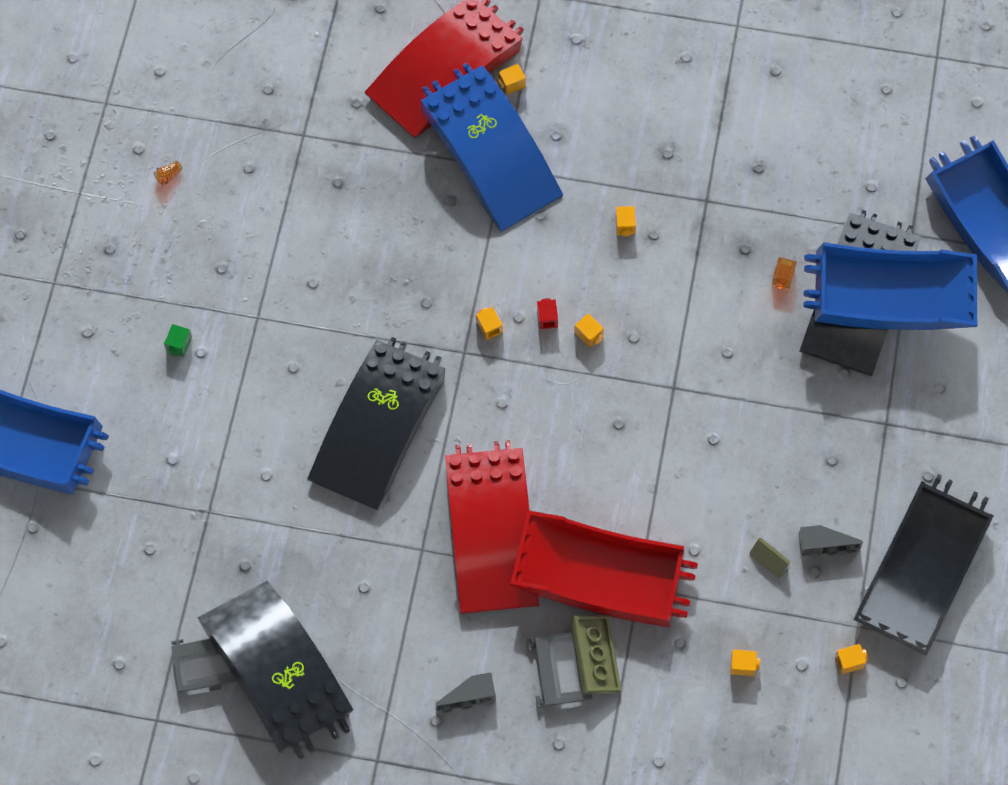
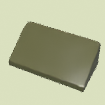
M760 537L750 551V555L778 578L789 568L790 561Z

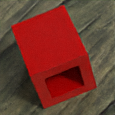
M545 298L537 301L539 330L558 328L556 299Z

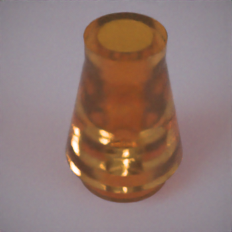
M178 161L157 168L154 176L161 185L164 183L168 184L182 170V166Z

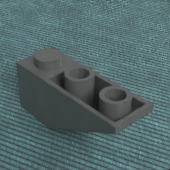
M821 525L800 527L798 533L802 556L817 557L819 554L825 553L827 555H836L843 551L855 553L861 549L863 541Z
M492 673L469 677L435 703L436 712L448 713L453 711L454 708L469 709L476 704H481V706L492 704L493 701H496Z

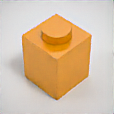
M519 64L499 71L497 83L499 88L503 89L505 94L508 95L525 88L526 77Z
M635 206L616 207L617 235L630 236L635 234Z
M493 307L483 308L476 314V323L485 340L503 333V324Z
M589 313L574 325V333L589 348L594 344H599L604 338V328Z
M860 644L837 650L835 654L841 675L863 669L867 663L866 661H868L865 649L862 650Z
M733 649L730 674L754 676L756 670L760 669V658H757V651Z

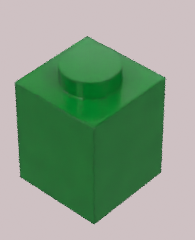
M175 324L171 325L164 342L165 349L170 355L185 356L192 339L190 329Z

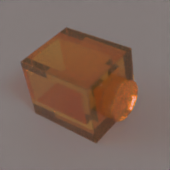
M778 257L772 285L780 289H790L797 261Z

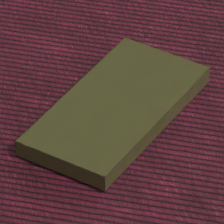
M573 615L570 619L583 694L621 693L609 616Z

